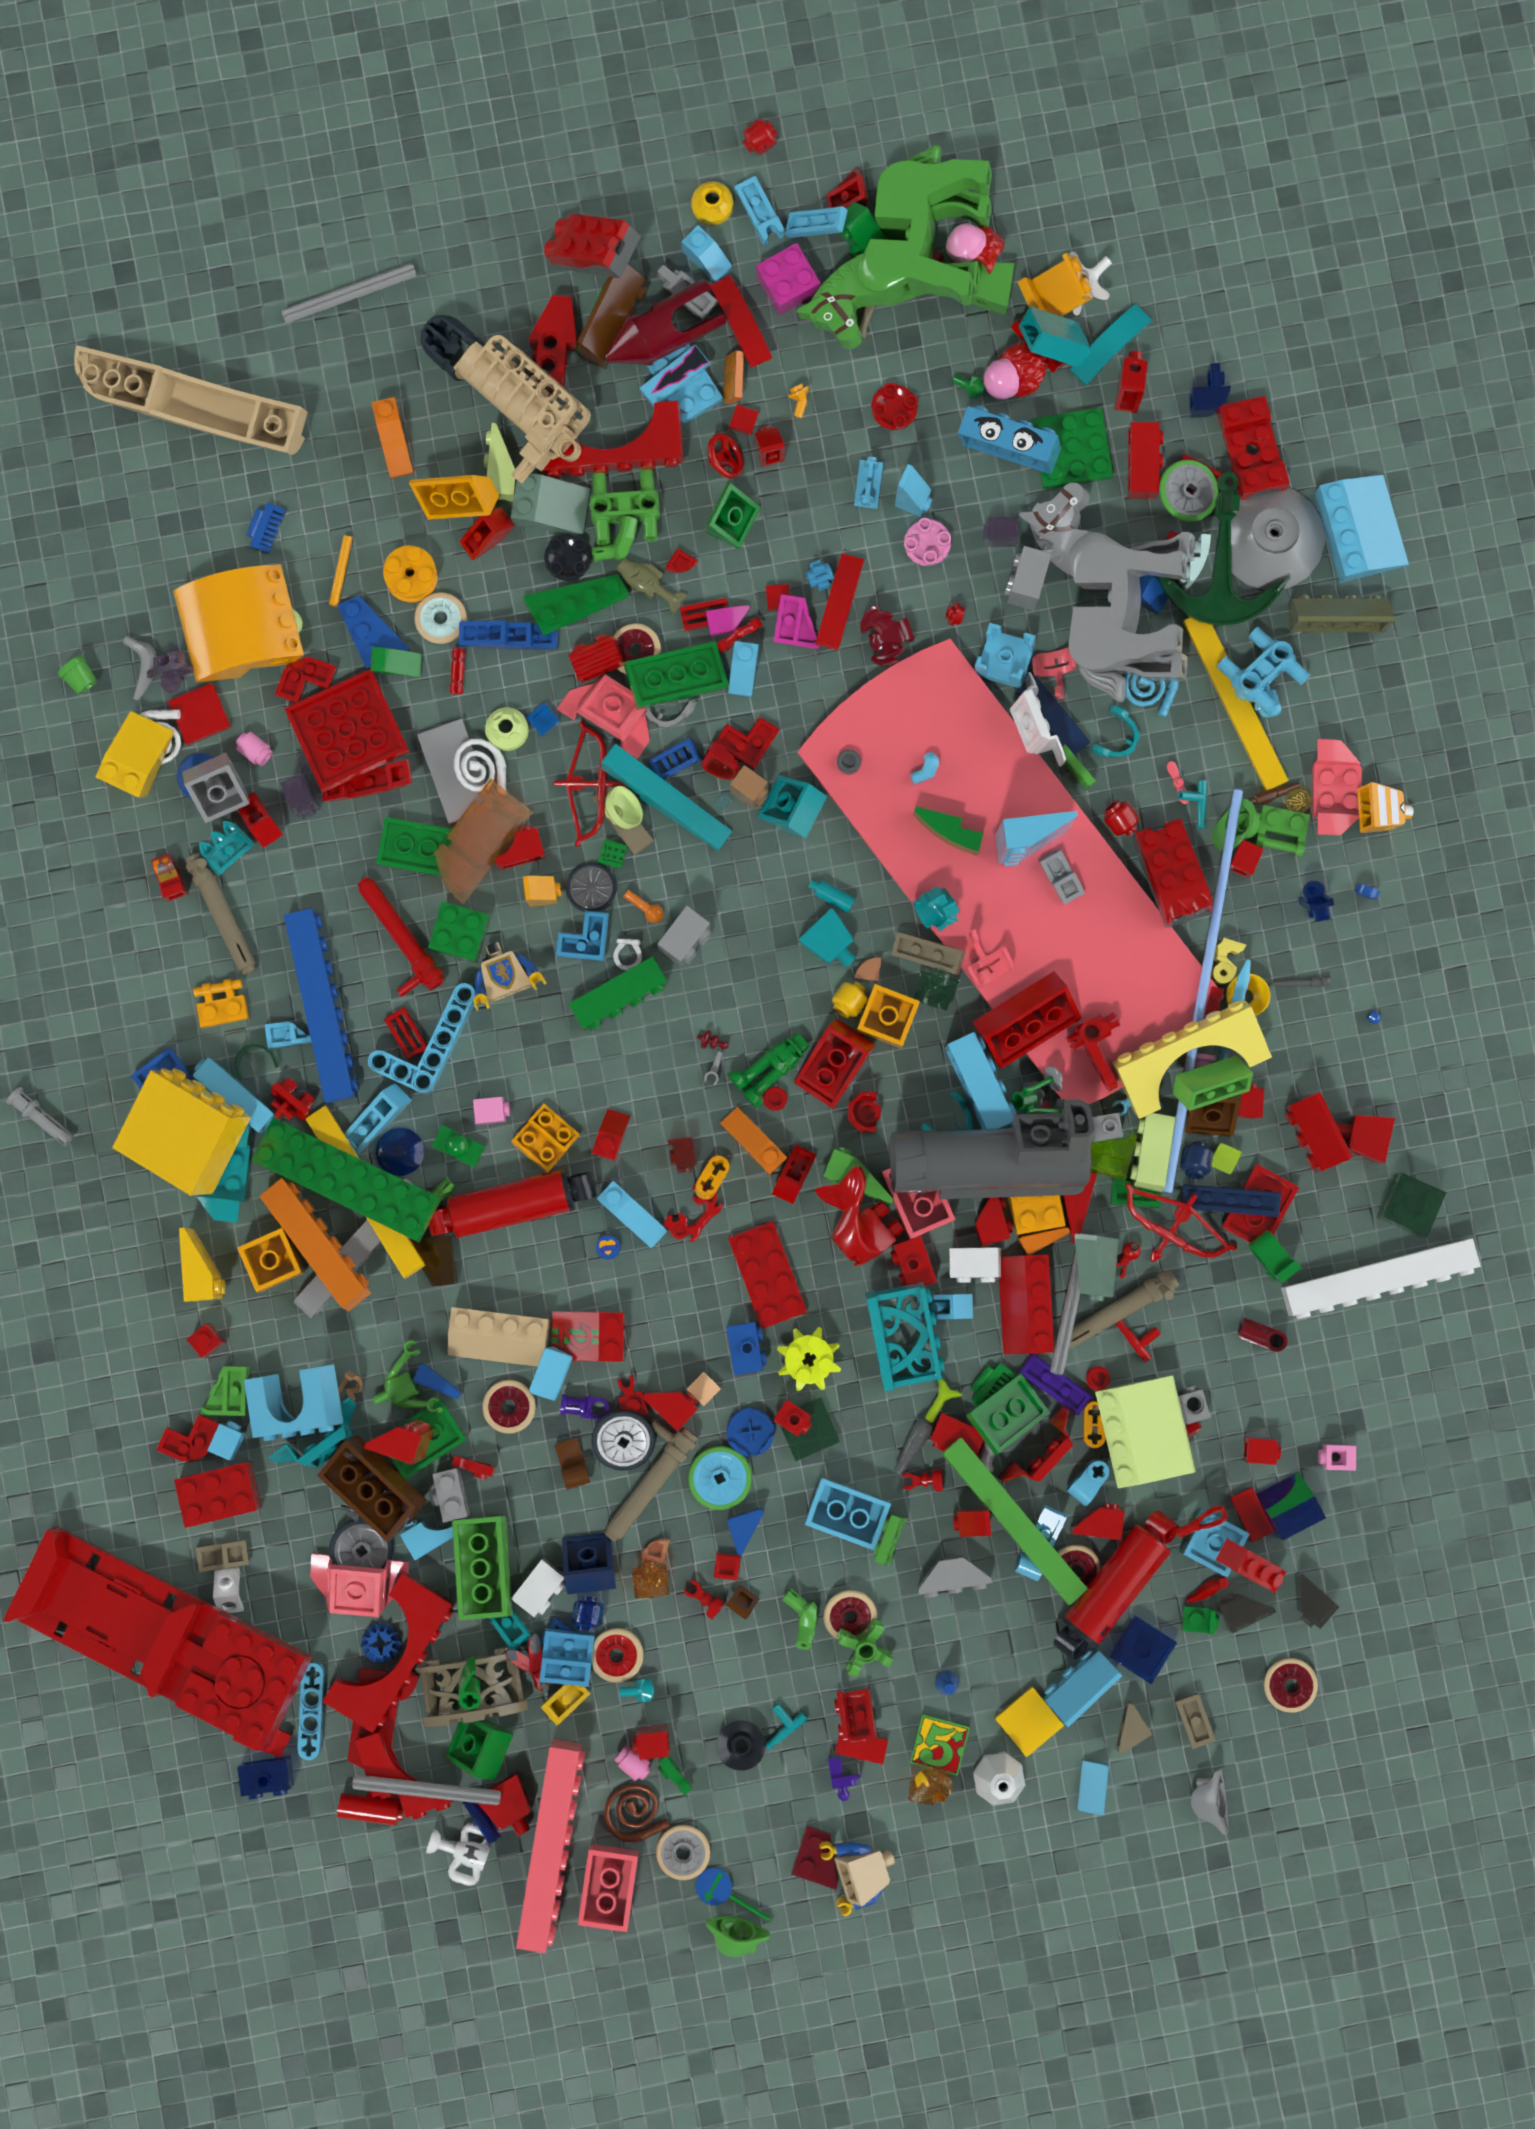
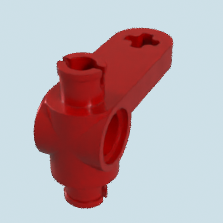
M1114 1012L1106 1017L1099 1014L1074 1027L1075 1033L1066 1037L1068 1043L1075 1040L1074 1043L1069 1045L1073 1051L1083 1046L1103 1085L1109 1092L1117 1088L1118 1084L1096 1043L1111 1036V1030L1120 1026L1119 1020L1111 1022V1020L1117 1017ZM1088 1026L1094 1027L1097 1031L1096 1038H1088L1085 1035V1028Z

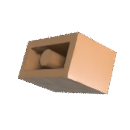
M745 765L730 784V793L753 810L757 805L761 807L769 796L767 794L769 792L768 782Z

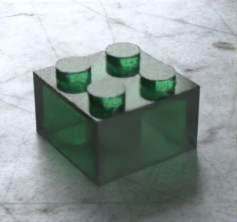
M1397 1173L1394 1175L1377 1218L1416 1236L1428 1237L1447 1192L1404 1173Z

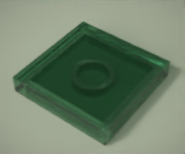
M821 1397L798 1406L811 1415L809 1421L812 1424L805 1435L800 1433L797 1437L781 1426L795 1461L840 1442Z

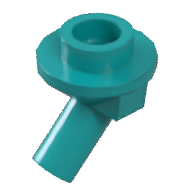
M648 1678L636 1680V1686L619 1687L620 1697L636 1696L637 1702L648 1703L653 1698L654 1686Z

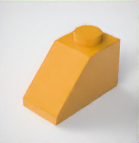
M523 876L525 898L529 907L558 903V897L562 896L560 882L556 883L554 876Z

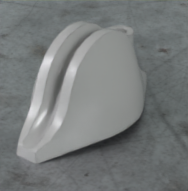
M1217 1769L1213 1778H1197V1788L1192 1794L1191 1806L1194 1813L1200 1819L1213 1824L1222 1834L1227 1835L1229 1828L1225 1784L1222 1769Z

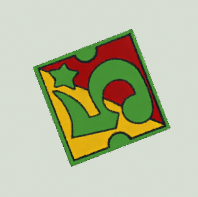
M922 1713L910 1763L958 1776L970 1726Z

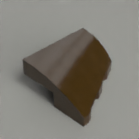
M452 1236L421 1239L420 1243L411 1240L426 1265L422 1270L433 1287L458 1284Z

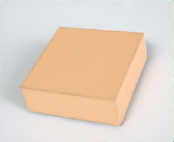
M705 1372L687 1388L703 1406L721 1389Z

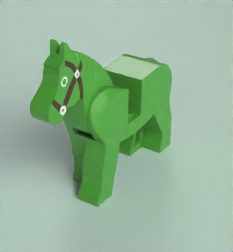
M934 145L924 152L909 157L905 161L896 162L887 167L878 181L875 219L885 238L891 240L871 239L863 254L856 256L839 267L820 286L811 302L797 309V313L800 314L799 317L812 320L816 329L821 328L830 331L843 348L854 349L862 342V334L857 325L856 310L860 307L875 305L891 306L929 293L936 296L950 297L959 301L963 306H970L972 294H978L981 276L978 261L944 264L933 260L936 240L935 222L945 218L957 217L970 220L981 227H989L992 208L989 198L992 170L989 161L951 159L940 163L942 149L939 145ZM968 190H976L980 193L970 192Z

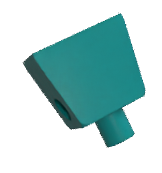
M832 908L798 939V943L827 965L838 959L847 968L857 959L847 949L854 942V939Z

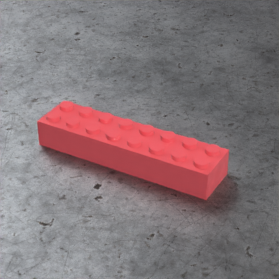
M553 1739L549 1747L516 1949L546 1953L548 1946H553L557 1925L552 1923L557 1921L561 1900H557V1895L561 1896L565 1875H561V1870L565 1871L569 1856V1850H565V1845L569 1846L573 1832V1826L569 1825V1821H573L577 1807V1801L573 1800V1797L578 1795L582 1777L578 1776L577 1772L578 1770L582 1771L586 1751H581V1743Z

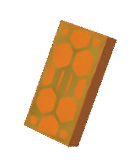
M736 350L725 357L723 403L732 404L742 399L744 352Z

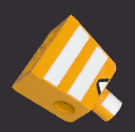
M1374 782L1357 788L1360 833L1393 830L1404 825L1406 819L1412 818L1413 807L1404 804V794L1402 791Z

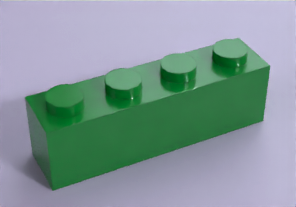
M652 956L570 1002L569 1005L583 1030L589 1029L591 1032L602 1026L601 1021L610 1017L613 1020L624 1013L622 1009L629 1005L632 1008L644 1002L643 998L651 993L655 996L665 990L664 986L668 983Z

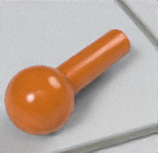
M629 889L626 890L623 897L645 912V917L649 922L658 923L663 919L664 911L661 906L657 904L650 905Z

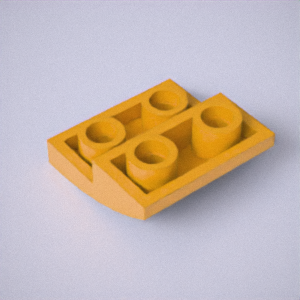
M543 1104L511 1140V1143L545 1173H549L579 1138L580 1134L546 1104Z

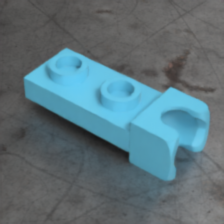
M756 176L736 185L735 192L748 214L762 245H768L767 233L769 232L776 233L778 238L782 239L785 235L784 228Z

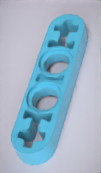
M315 1661L309 1663L301 1680L298 1754L304 1760H313L319 1755L322 1748L324 1703L322 1701L324 1700L325 1668L321 1663ZM312 1667H315V1671L320 1673V1675L315 1677L314 1685L320 1684V1688L315 1686L306 1688V1684H311L312 1677L307 1675V1672ZM308 1692H315L319 1696V1701L316 1705H309L306 1702L305 1697ZM311 1716L317 1720L318 1725L316 1729L308 1730L305 1727L304 1721L307 1717ZM303 1734H317V1738L313 1737L311 1745L316 1747V1750H313L311 1755L303 1748L309 1741V1736L304 1738Z

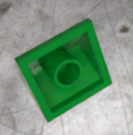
M727 483L706 524L707 534L740 549L761 507L734 485Z

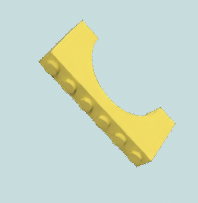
M1245 1000L1235 1001L1227 1009L1220 1012H1211L1205 1019L1199 1022L1194 1021L1186 1024L1182 1030L1166 1033L1162 1036V1039L1154 1043H1145L1137 1051L1123 1053L1118 1056L1117 1060L1112 1062L1133 1112L1139 1119L1161 1109L1159 1086L1164 1073L1178 1057L1192 1049L1207 1045L1224 1046L1238 1052L1249 1067L1272 1058L1252 1007Z

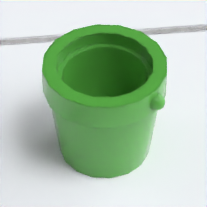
M82 655L67 662L57 673L78 695L85 693L97 683L96 677Z

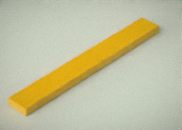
M1191 618L1184 620L1182 623L1265 791L1287 783L1289 780L1251 703L1239 699L1235 695V689L1232 687L1231 680L1216 668L1227 654L1213 626L1200 623Z
M326 1105L306 1118L317 1139L359 1158ZM366 1217L404 1279L426 1266L409 1237Z

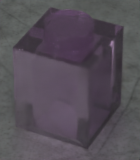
M989 517L987 525H983V539H987V547H1016L1018 542V517Z

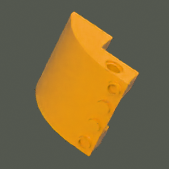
M281 564L224 571L194 580L173 591L196 682L241 678L250 669L290 665L301 656H304Z

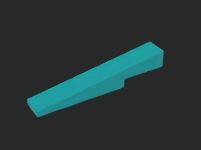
M617 744L612 747L603 759L600 769L640 795L639 799L715 850L719 851L731 835L732 831Z

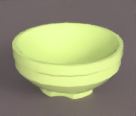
M503 707L497 709L489 716L485 725V733L489 742L499 750L512 751L525 743L529 733V726L521 712L514 708ZM503 720H509L513 724L512 730L508 733H502L499 730V724Z
M617 786L607 794L605 814L614 825L631 829L641 823L643 818L642 807L633 792L626 787Z

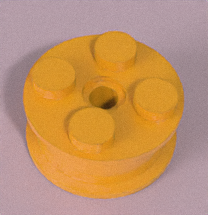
M408 545L395 549L386 558L383 566L384 580L390 593L403 602L415 603L422 601L426 596L432 594L437 585L438 575L435 563L429 553L420 547ZM409 573H414L413 576H407Z

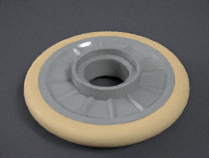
M678 1825L668 1829L660 1837L656 1848V1857L660 1868L668 1876L677 1880H689L701 1874L706 1868L710 1859V1846L705 1835L697 1828L689 1825ZM680 1846L688 1847L690 1856L686 1859H680L676 1855L677 1848Z

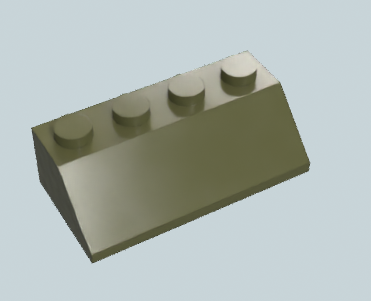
M1299 595L1289 603V632L1384 633L1395 621L1389 599H1381L1380 595L1367 596V599H1358L1356 595H1347L1343 599H1334L1332 595H1323L1319 599H1310L1308 595Z

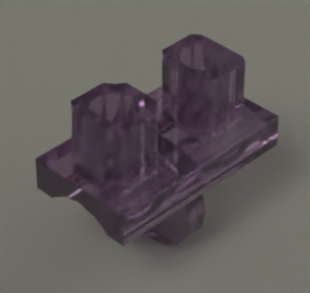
M172 651L168 653L169 657H153L154 669L147 671V678L160 677V685L166 692L174 693L178 691L181 685L180 677L194 672L193 665L186 664L185 652Z

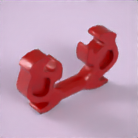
M702 1185L703 1191L706 1192L708 1189L710 1190L709 1185ZM716 1192L710 1199L692 1197L696 1204H706L705 1212L695 1224L688 1226L686 1216L679 1213L680 1219L673 1222L672 1215H669L665 1220L664 1226L669 1229L675 1239H683L692 1234L690 1242H694L699 1238L702 1229L711 1218L719 1214L722 1209V1203L714 1207L718 1193Z

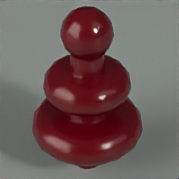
M709 1029L704 1032L703 1036L697 1035V1039L701 1040L700 1046L702 1049H705L708 1044H710L712 1050L716 1046L723 1050L729 1046L728 1042L719 1041L718 1035L711 1037Z

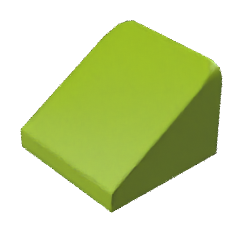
M1221 1142L1217 1143L1213 1152L1212 1167L1231 1175L1242 1152Z

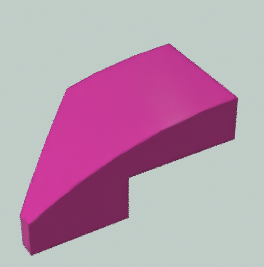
M749 605L706 611L710 635L716 636L734 632L750 611Z

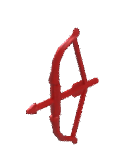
M584 721L579 723L581 733L567 779L553 782L554 786H566L577 834L576 847H579L582 841L597 834L602 826L606 808V788L617 786L629 788L620 781H607V773L600 769L601 763L607 755L606 744L599 733L585 726ZM586 732L595 737L599 745L598 781H584L582 776H572ZM584 787H597V821L591 831L582 835L572 791H582Z
M1130 1183L1125 1184V1187L1128 1189L1127 1207L1132 1216L1148 1231L1152 1230L1163 1237L1156 1251H1151V1262L1162 1258L1161 1252L1169 1241L1181 1247L1184 1252L1204 1258H1216L1229 1250H1237L1236 1245L1228 1244L1192 1208L1197 1199L1196 1194H1192L1188 1202L1183 1203L1134 1189ZM1133 1193L1179 1206L1174 1213L1176 1220L1171 1228L1168 1230L1138 1213L1133 1205ZM1193 1214L1224 1247L1215 1252L1203 1251L1189 1244L1174 1232L1181 1222H1187Z

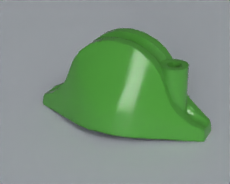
M724 1916L706 1919V1927L714 1935L718 1950L728 1957L736 1958L748 1953L753 1954L757 1944L768 1940L770 1937L769 1930L743 1918Z

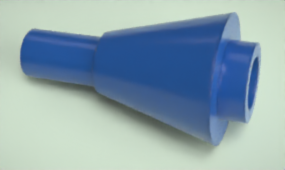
M943 1671L935 1679V1688L940 1694L950 1696L958 1690L959 1679L953 1672Z

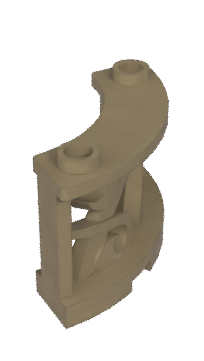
M509 1648L494 1649V1654L475 1658L476 1665L488 1664L486 1671L476 1666V1672L473 1675L485 1681L490 1687L481 1693L480 1705L472 1710H466L462 1707L456 1710L453 1708L455 1701H449L450 1698L459 1700L458 1693H453V1690L459 1682L460 1674L468 1659L440 1663V1659L425 1661V1666L417 1667V1672L421 1673L427 1716L423 1717L424 1726H446L462 1721L463 1723L485 1720V1717H501L528 1710L527 1700H523L519 1668L512 1664L506 1656V1651ZM506 1661L509 1678L499 1682L496 1678L502 1675L504 1669L496 1671L494 1665L498 1662ZM460 1668L453 1676L451 1675L450 1671L448 1670V1669ZM434 1672L443 1674V1681L436 1680V1683L441 1687H445L444 1691L436 1690ZM509 1682L512 1694V1701L508 1692L503 1687ZM495 1691L496 1693L490 1696L494 1698V1703L487 1704L484 1697L488 1693ZM437 1696L441 1697L439 1707H438Z

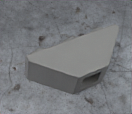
M959 1555L937 1559L918 1585L917 1590L919 1595L924 1594V1598L939 1596L938 1592L948 1590V1594L963 1592L962 1588L972 1586L973 1590L985 1589L987 1584L992 1583V1579L965 1557Z

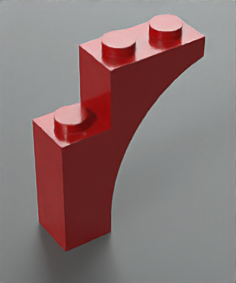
M381 1729L375 1730L373 1733L369 1732L357 1736L355 1743L366 1776L419 1781L409 1775L395 1761L385 1743ZM371 1791L373 1798L380 1796V1799H384L394 1795L393 1793ZM398 1794L405 1817H412L413 1820L426 1816V1811L435 1808L436 1811L445 1810L451 1807L450 1803L454 1802V1800Z

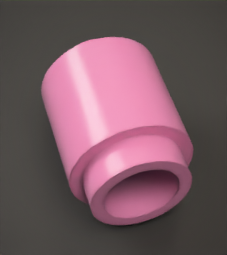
M252 732L241 734L236 741L238 745L236 750L254 765H265L273 754V751L269 749L270 746Z
M627 1744L614 1759L618 1763L617 1766L634 1781L638 1778L643 1780L651 1771L649 1767L651 1761L649 1759L639 1760V1754H634L633 1747L630 1748Z

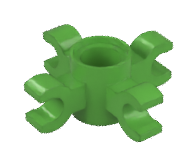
M873 1618L867 1633H859L856 1636L842 1628L836 1636L839 1639L838 1643L855 1651V1654L846 1665V1669H848L847 1674L856 1678L861 1671L863 1663H870L874 1660L887 1667H890L894 1660L891 1657L892 1652L879 1648L875 1644L885 1629L882 1626V1621ZM870 1645L868 1650H860L862 1646Z

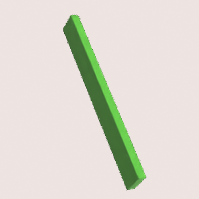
M958 1438L941 1453L1067 1605H1071L1087 1590V1587L962 1438Z

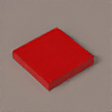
M213 683L168 701L171 710L179 709L181 712V718L175 720L187 746L232 728Z

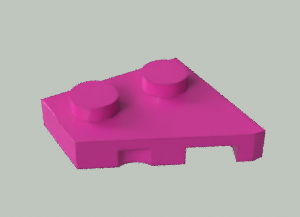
M781 594L773 642L819 649V645H815L817 637L805 598Z

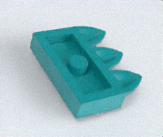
M223 821V829L227 837L219 832H211V839L215 847L206 842H199V849L203 859L206 860L207 865L218 876L222 875L255 845L236 824L229 821Z

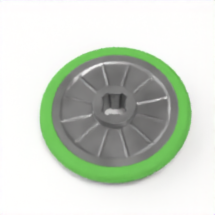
M1194 460L1178 461L1167 468L1160 481L1159 491L1162 503L1166 510L1177 519L1188 522L1199 521L1207 517L1215 508L1216 496L1219 495L1218 484L1210 469L1200 462ZM1187 487L1192 490L1191 494L1186 491Z

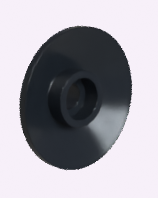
M745 1720L734 1721L727 1724L719 1733L716 1745L717 1753L727 1767L738 1771L749 1770L755 1767L764 1756L766 1749L765 1737L755 1724ZM738 1740H744L746 1746L739 1748L736 1743Z

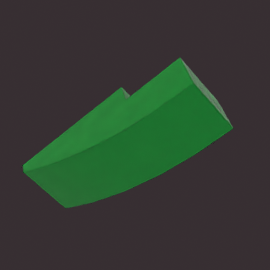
M915 806L913 816L933 835L961 851L978 855L984 833L961 828L962 818Z

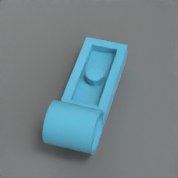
M1044 1505L1035 1523L1036 1528L1052 1547L1067 1519V1514ZM1022 1551L1014 1571L1038 1581L1042 1575L1041 1572Z

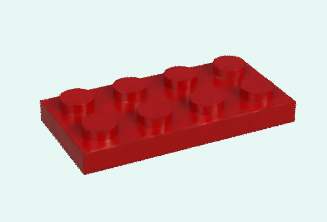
M773 1221L728 1238L761 1329L807 1313Z

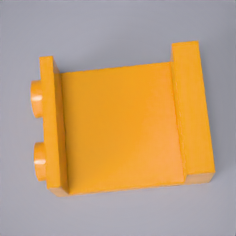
M1065 253L1062 255L1064 261L1032 280L1025 277L1018 281L1028 307L1032 306L1063 317L1092 300L1093 297L1090 293L1092 287L1086 277L1083 278L1080 271L1083 268L1079 259L1076 256Z

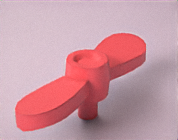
M1173 761L1168 762L1166 768L1173 779L1172 784L1177 789V795L1180 790L1187 791L1183 786V779L1179 776L1176 763ZM1179 799V801L1182 804H1187L1189 802L1187 800Z

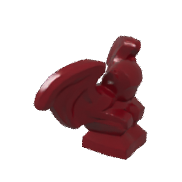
M876 605L863 615L860 630L862 634H865L871 628L876 630V633L868 635L869 643L875 654L881 649L883 651L878 655H873L871 661L876 665L885 666L898 661L896 658L905 649V646L901 645L904 642H914V635L907 617L901 619L900 622L892 621L894 614L878 610L879 606Z

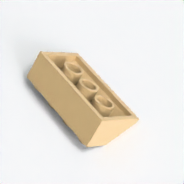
M451 1307L448 1330V1355L538 1367L543 1351L548 1344L551 1319Z

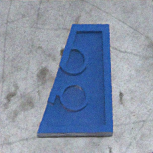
M360 596L337 605L367 670L371 668L372 647L411 652Z

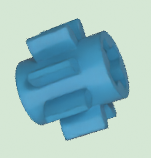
M820 559L809 563L810 570L805 571L810 587H818L819 591L830 588L829 581L834 580L829 564H821Z

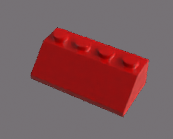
M1053 971L972 1023L978 1035L983 1039L986 1049L1001 1070L1076 1023L1082 1017L1068 986Z
M1049 1254L1001 1257V1277L998 1278L1003 1354L1054 1353Z
M416 1419L367 1442L364 1448L413 1464L425 1458L434 1429L429 1428V1423Z

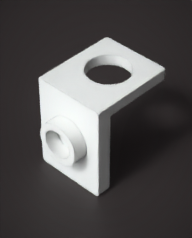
M239 1567L215 1570L214 1602L216 1607L228 1613L244 1611L239 1597ZM225 1602H233L236 1605L233 1607H225L222 1604Z

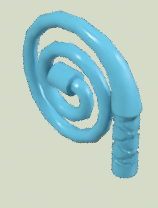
M1131 674L1124 675L1126 680V697L1134 705L1141 707L1153 705L1161 698L1165 691V681H1160L1159 692L1154 698L1148 701L1136 700L1129 690V677ZM1132 675L1131 688L1133 692L1142 698L1151 696L1156 687L1155 683L1141 677L1139 683L1144 686H1150L1147 692H1141L1136 684L1138 676ZM1179 681L1169 682L1166 696H1164L1163 703L1157 713L1159 716H1167L1173 698L1178 691Z

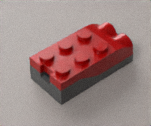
M570 214L567 218L557 220L554 227L555 238L549 239L545 243L544 253L549 262L557 269L621 278L641 236L624 220Z
M1181 818L1165 823L1164 828L1157 831L1148 828L1135 832L1133 846L1165 927H1172L1212 914L1211 894Z

